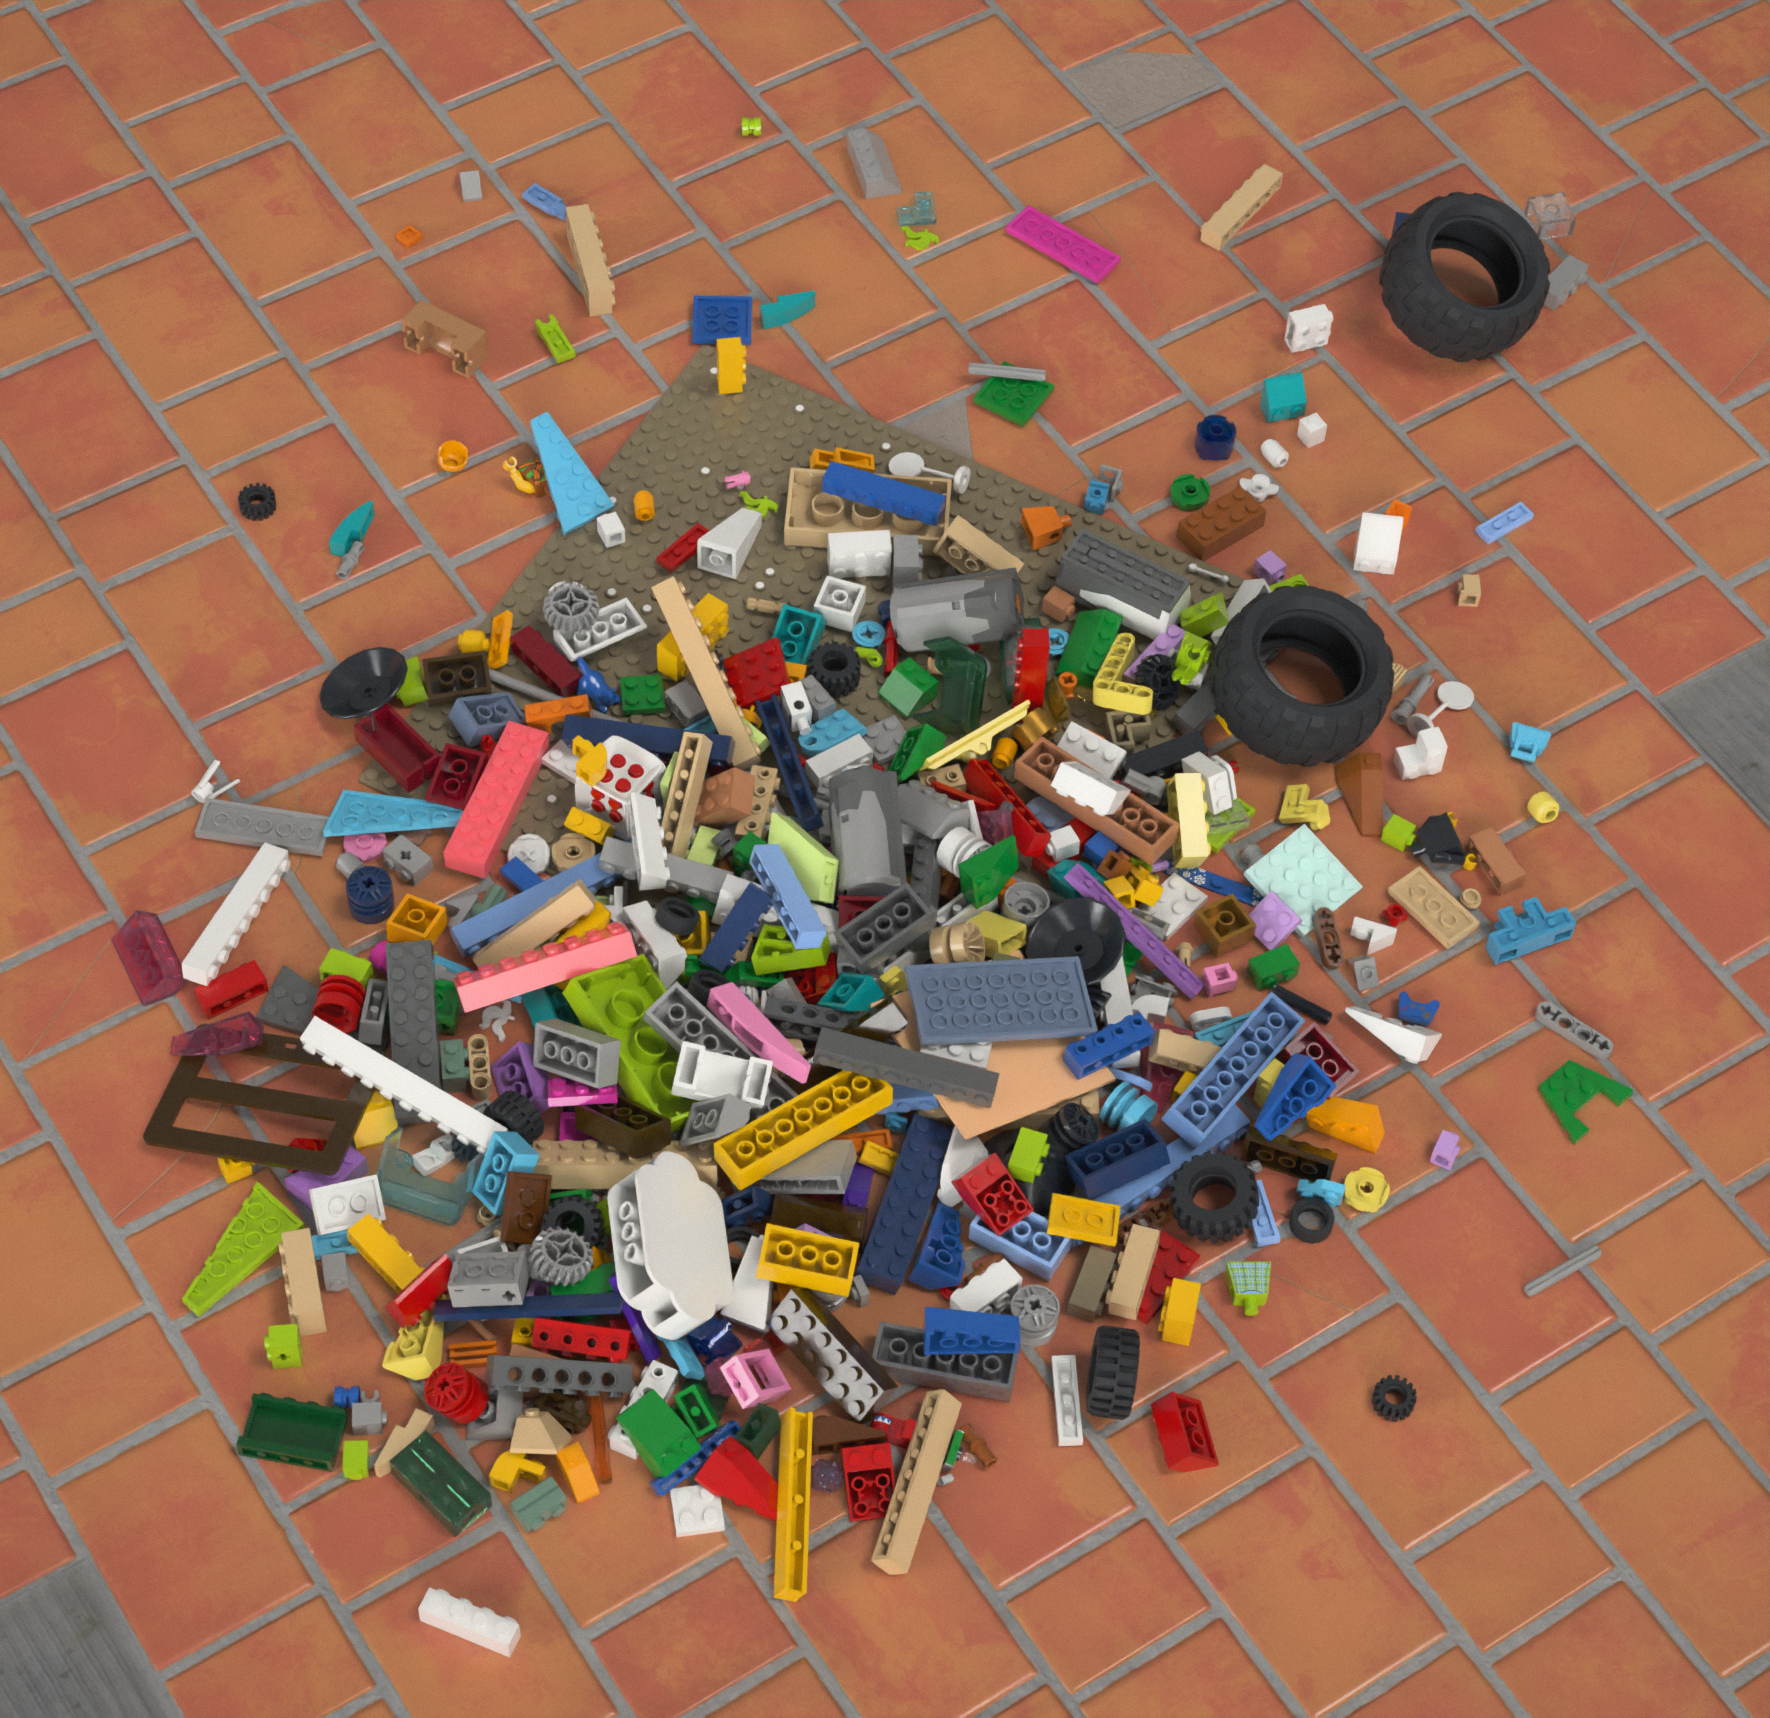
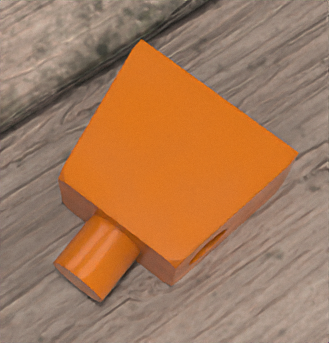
M1053 506L1023 508L1021 524L1032 550L1060 541L1063 528L1071 527L1070 516H1058Z

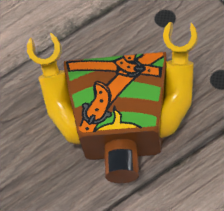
M512 456L509 458L512 466L506 460L503 462V468L511 472L510 476L519 490L532 494L535 498L548 495L552 499L540 456L516 468L517 460Z

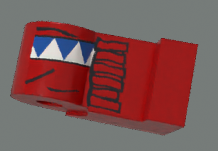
M875 1413L870 1427L884 1431L886 1435L885 1442L908 1449L917 1420L907 1418L906 1421L891 1417L885 1413Z

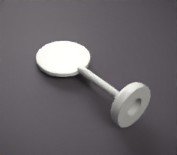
M910 452L894 456L888 465L892 475L918 476L921 472L952 479L953 489L958 494H963L966 491L970 480V468L967 466L959 467L955 475L924 467V461L920 455Z
M1455 681L1441 684L1437 690V697L1442 704L1428 717L1422 713L1411 715L1407 720L1409 732L1417 739L1419 731L1434 728L1432 720L1446 707L1457 710L1470 707L1474 701L1472 690L1467 685Z

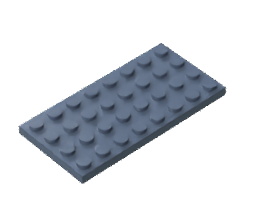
M1079 956L906 965L904 969L921 1046L1091 1036L1098 1031Z

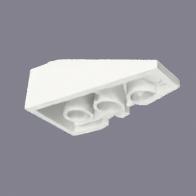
M1356 1006L1346 1007L1345 1009L1347 1014L1411 1063L1418 1064L1419 1061L1427 1060L1442 1033L1416 1024L1414 1026L1402 1025V1020L1386 1017L1384 1020L1382 1019L1383 1015Z

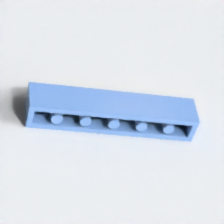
M779 844L754 845L749 862L765 892L773 896L771 899L773 907L795 948H820L823 938L826 936V928L821 923L817 911L814 910L809 897L803 890L801 882L797 879L793 867L790 866L786 859V854L782 851Z

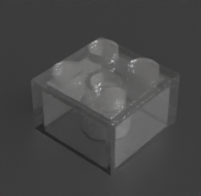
M1564 192L1528 197L1524 214L1540 239L1572 235L1576 217Z

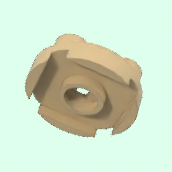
M579 833L565 834L552 846V860L559 872H563L595 856L594 843ZM575 850L578 855L571 856L569 854H571V851Z

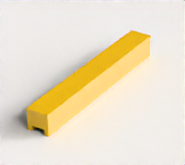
M791 1407L784 1414H781L774 1598L797 1602L799 1598L807 1593L813 1412L802 1413L795 1411L796 1408Z

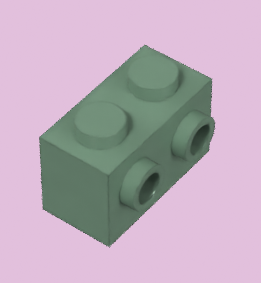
M463 1039L440 1041L444 1092H466V1080H470L469 1066L465 1067V1061H469L468 1047H463Z

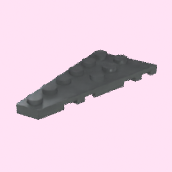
M283 965L256 1016V1021L302 1036L312 1021V1010L319 989L289 967ZM359 1019L356 1029L347 1034L357 1041L359 1040L361 1019ZM383 1035L381 1045L362 1044L374 1051L385 1053L389 1046V1039Z

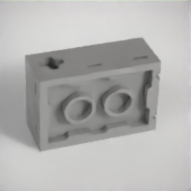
M525 1251L455 1254L448 1282L452 1306L523 1305L530 1275Z

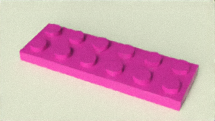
M1029 205L1006 226L1007 233L1097 284L1121 261L1120 256Z

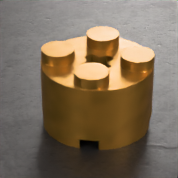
M1038 707L1022 719L1023 722L1020 724V727L1016 725L1010 734L1026 752L1041 736L1052 742L1055 739L1054 735L1060 731V728L1043 707Z

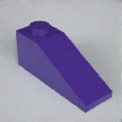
M855 1162L844 1194L843 1204L867 1208L875 1169Z

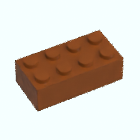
M1239 486L1180 520L1176 537L1199 560L1205 561L1262 528L1265 522L1266 510L1246 490Z

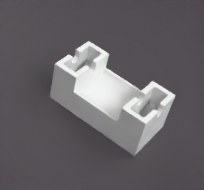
M683 1041L671 1094L703 1101L730 1093L752 1105L751 1113L761 1114L773 1061L750 1057V1060L706 1051L703 1045Z

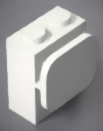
M1201 752L1181 759L1184 773H1201V780L1205 782L1203 801H1206L1208 811L1215 815L1232 807V801L1237 799L1233 770L1226 761L1217 755L1208 758Z

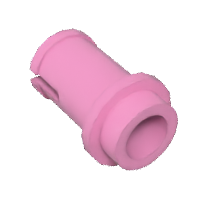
M741 471L740 474L724 477L727 490L741 485L746 487L747 484L751 483L748 471Z

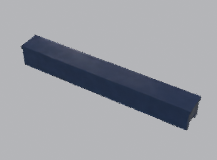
M772 694V699L761 703L759 700L755 702L800 825L808 833L824 827L780 705L776 695Z

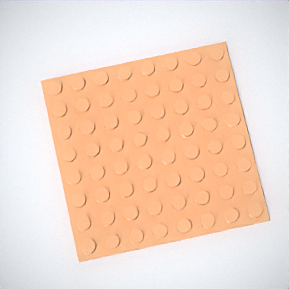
M1020 950L1009 954L1010 956L1026 959ZM906 990L892 997L907 1015L908 1024H906V1028L897 1034L893 1033L891 1036L899 1047L920 1052L921 1045L909 990ZM884 999L871 1003L870 1007H874ZM1084 1036L994 1041L991 1045L986 1070L1000 1074L991 1108L958 1101L942 1095H933L966 1140L1112 1083L1116 1078L1106 1066L1078 1080L1064 1063L1063 1058L1066 1047L1072 1042L1084 1039Z

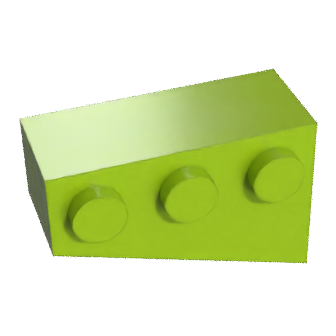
M764 924L751 959L756 975L826 965L831 951V944L826 931V936L823 938L820 948L796 949L784 926Z

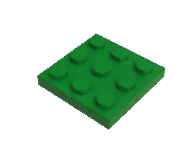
M1006 361L1001 364L1004 366H1014ZM991 376L974 396L973 402L1025 427L1052 394L1055 385L1047 381Z

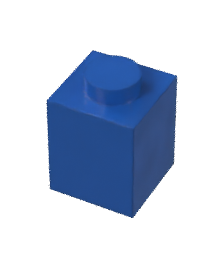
M1098 831L1085 844L1083 855L1099 867L1110 849L1118 853L1119 846L1101 831Z

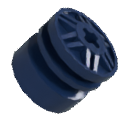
M364 866L356 869L349 875L346 881V892L349 911L352 917L364 924H378L388 919L395 908L392 880L389 874L384 869L376 866Z

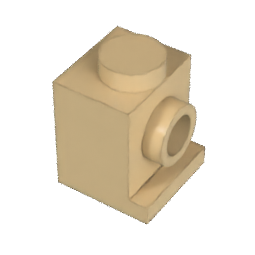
M1463 574L1461 576V583L1458 582L1457 594L1459 595L1457 606L1478 607L1481 597L1479 575Z

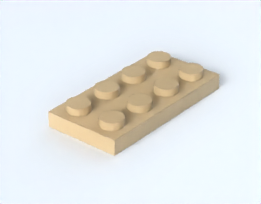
M1421 866L1388 888V893L1447 949L1479 927L1480 922Z

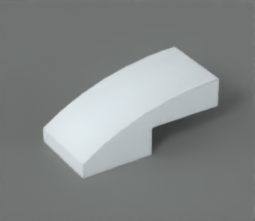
M449 1133L433 1140L429 1148L412 1155L410 1162L424 1177L433 1173L455 1158V1151L452 1152L451 1150L453 1137Z

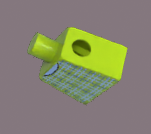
M1271 1262L1226 1263L1224 1275L1232 1304L1244 1306V1313L1247 1316L1257 1315L1259 1313L1258 1306L1266 1305Z

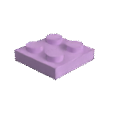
M1270 891L1249 914L1256 924L1254 935L1269 950L1279 947L1303 921L1274 891Z

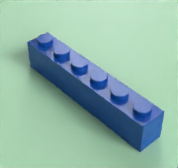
M833 461L830 462L823 476L822 492L918 520L925 524L937 526L945 510V495Z

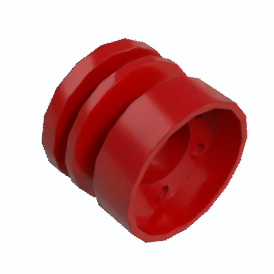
M337 974L326 977L319 986L317 999L312 1010V1019L316 1016L345 1034L354 1031L359 1023L366 990L360 982L346 975Z
M448 1362L437 1367L428 1377L424 1388V1397L429 1406L455 1423L467 1424L478 1418L486 1408L489 1399V1389L482 1379L457 1363Z

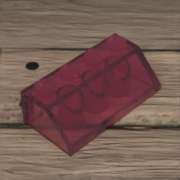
M136 910L111 938L143 1006H148L176 995L189 981L183 978L182 965L157 914Z

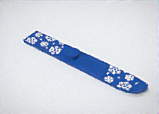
M1173 858L1169 861V868L1165 869L1164 874L1169 876L1175 872L1190 884L1223 896L1233 893L1239 902L1256 907L1264 898L1255 888L1201 868L1174 869Z

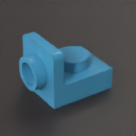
M888 1112L885 1115L884 1127L892 1132L905 1134L908 1119L903 1118L904 1112Z

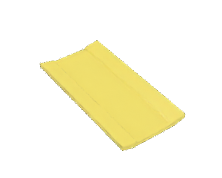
M1027 700L930 756L925 760L924 766L909 777H917L920 772L938 769L953 759L969 763L971 758L977 759L978 754H985L991 749V741L994 735L1026 716L1030 701Z

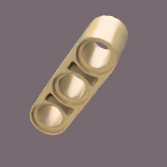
M475 1034L468 1040L471 1091L474 1099L483 1101L487 1098L489 1099L492 1095L488 1040L484 1035Z

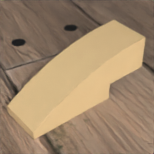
M416 1408L405 1428L398 1425L395 1426L374 1464L376 1476L382 1477L393 1471L407 1460L406 1457L411 1450L419 1449L435 1427L432 1414Z

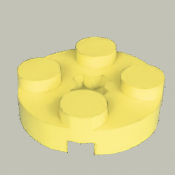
M1363 1167L1358 1171H1352L1347 1175L1344 1185H1346L1344 1200L1348 1205L1358 1210L1371 1213L1377 1212L1388 1199L1390 1192L1389 1183L1387 1184L1384 1179L1385 1176L1381 1172L1373 1168ZM1368 1186L1372 1192L1365 1193L1361 1188Z

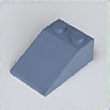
M509 692L457 698L448 714L467 746L480 745L484 735H490L493 740L500 738L508 721L527 725L525 716Z
M1042 795L1026 804L1049 833L1063 828L1074 818L1073 815Z

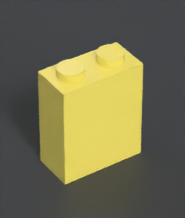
M987 910L967 920L975 922L980 928L985 942V956L993 958L994 952L1009 955L1027 944L1026 924Z

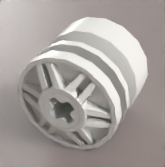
M956 827L941 841L937 850L936 860L939 866L960 878L958 864L992 845L977 837V835L966 828Z

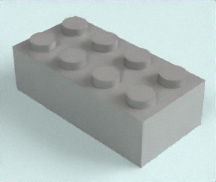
M556 1018L536 1022L534 1067L595 1088L617 1084L620 1052L619 1039Z

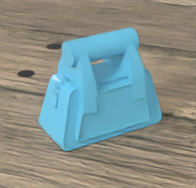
M1513 722L1509 738L1510 747L1513 748L1510 756L1534 763L1536 756H1540L1547 748L1551 733Z

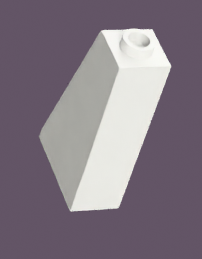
M760 1235L759 1238L751 1237L733 1281V1300L722 1308L720 1314L726 1320L768 1334L769 1326L766 1324V1321L771 1315L774 1281L755 1278L764 1238L763 1235Z

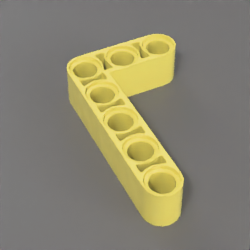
M1121 633L1117 635L1093 682L1092 702L1100 707L1145 715L1152 711V689L1121 682L1123 674L1134 657L1135 637L1132 634Z

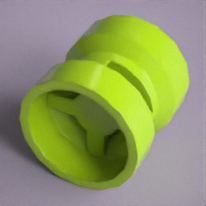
M742 117V136H748L749 134L761 136V118L754 117L749 119L748 117Z

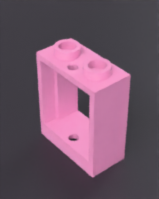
M769 1349L735 1355L720 1367L743 1409L776 1402L791 1390L789 1383ZM748 1365L754 1366L766 1389L761 1390Z

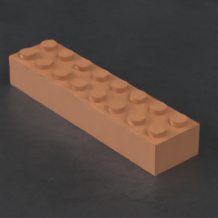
M1042 736L1015 762V779L1096 831H1101L1113 842L1151 866L1178 838V822L1131 792L1114 814L1105 816L1093 812L1094 808L1089 805L1084 807L1074 802L1075 798L1069 795L1065 797L1056 792L1057 789L1052 787L1051 784L1061 762L1076 761L1092 770L1094 769Z

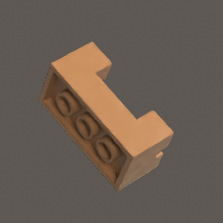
M420 300L402 319V329L406 333L403 337L404 348L421 355L430 347L453 358V371L468 379L488 359L485 330L427 302Z

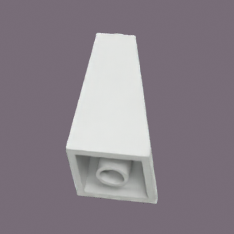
M741 508L699 538L697 541L698 568L736 579L762 526V513Z

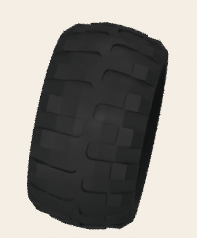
M1452 192L1444 197H1435L1418 207L1402 221L1391 236L1385 250L1379 274V283L1383 287L1382 301L1388 309L1393 323L1416 346L1442 359L1448 358L1455 362H1468L1471 359L1481 361L1516 344L1535 324L1550 289V281L1548 279L1550 263L1545 255L1544 245L1527 220L1511 207L1483 194ZM1440 248L1454 249L1477 260L1487 270L1495 284L1498 305L1488 307L1476 306L1464 302L1450 293L1440 282L1434 271L1431 250Z
M1309 585L1277 587L1271 593L1263 592L1257 595L1241 609L1240 613L1238 612L1228 622L1216 645L1214 662L1212 664L1211 690L1215 694V707L1220 717L1225 719L1229 731L1249 746V749L1259 755L1262 754L1281 764H1299L1302 767L1317 766L1320 762L1332 763L1352 752L1369 739L1384 717L1393 691V653L1390 646L1386 644L1385 635L1379 625L1367 615L1365 610L1344 598V596ZM1275 648H1294L1316 656L1326 663L1339 679L1344 699L1330 704H1311L1285 694L1267 676L1261 663L1260 654Z

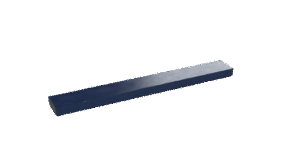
M620 1292L525 1296L523 1305L453 1307L451 1300H438L433 1317L434 1321L621 1314L624 1299Z

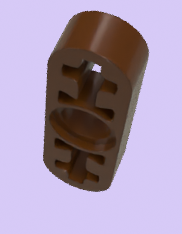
M1321 907L1313 914L1312 922L1322 963L1327 969L1335 970L1343 963L1344 955L1334 914L1329 908ZM1321 914L1324 918H1327L1325 922L1323 919L1319 918ZM1323 934H1330L1333 938V943L1325 942ZM1331 954H1332V957H1333V958H1336V959H1337V960L1335 961V963H1334V961H1333L1332 959H1329V957L1331 956Z
M1159 1199L1119 1224L1117 1240L1124 1245L1125 1235H1123V1231L1130 1232L1133 1224L1143 1226L1139 1223L1141 1218L1150 1219L1152 1224L1144 1227L1157 1229L1170 1221L1173 1217L1171 1201ZM1160 1208L1163 1210L1168 1209L1167 1213L1164 1211L1159 1213Z

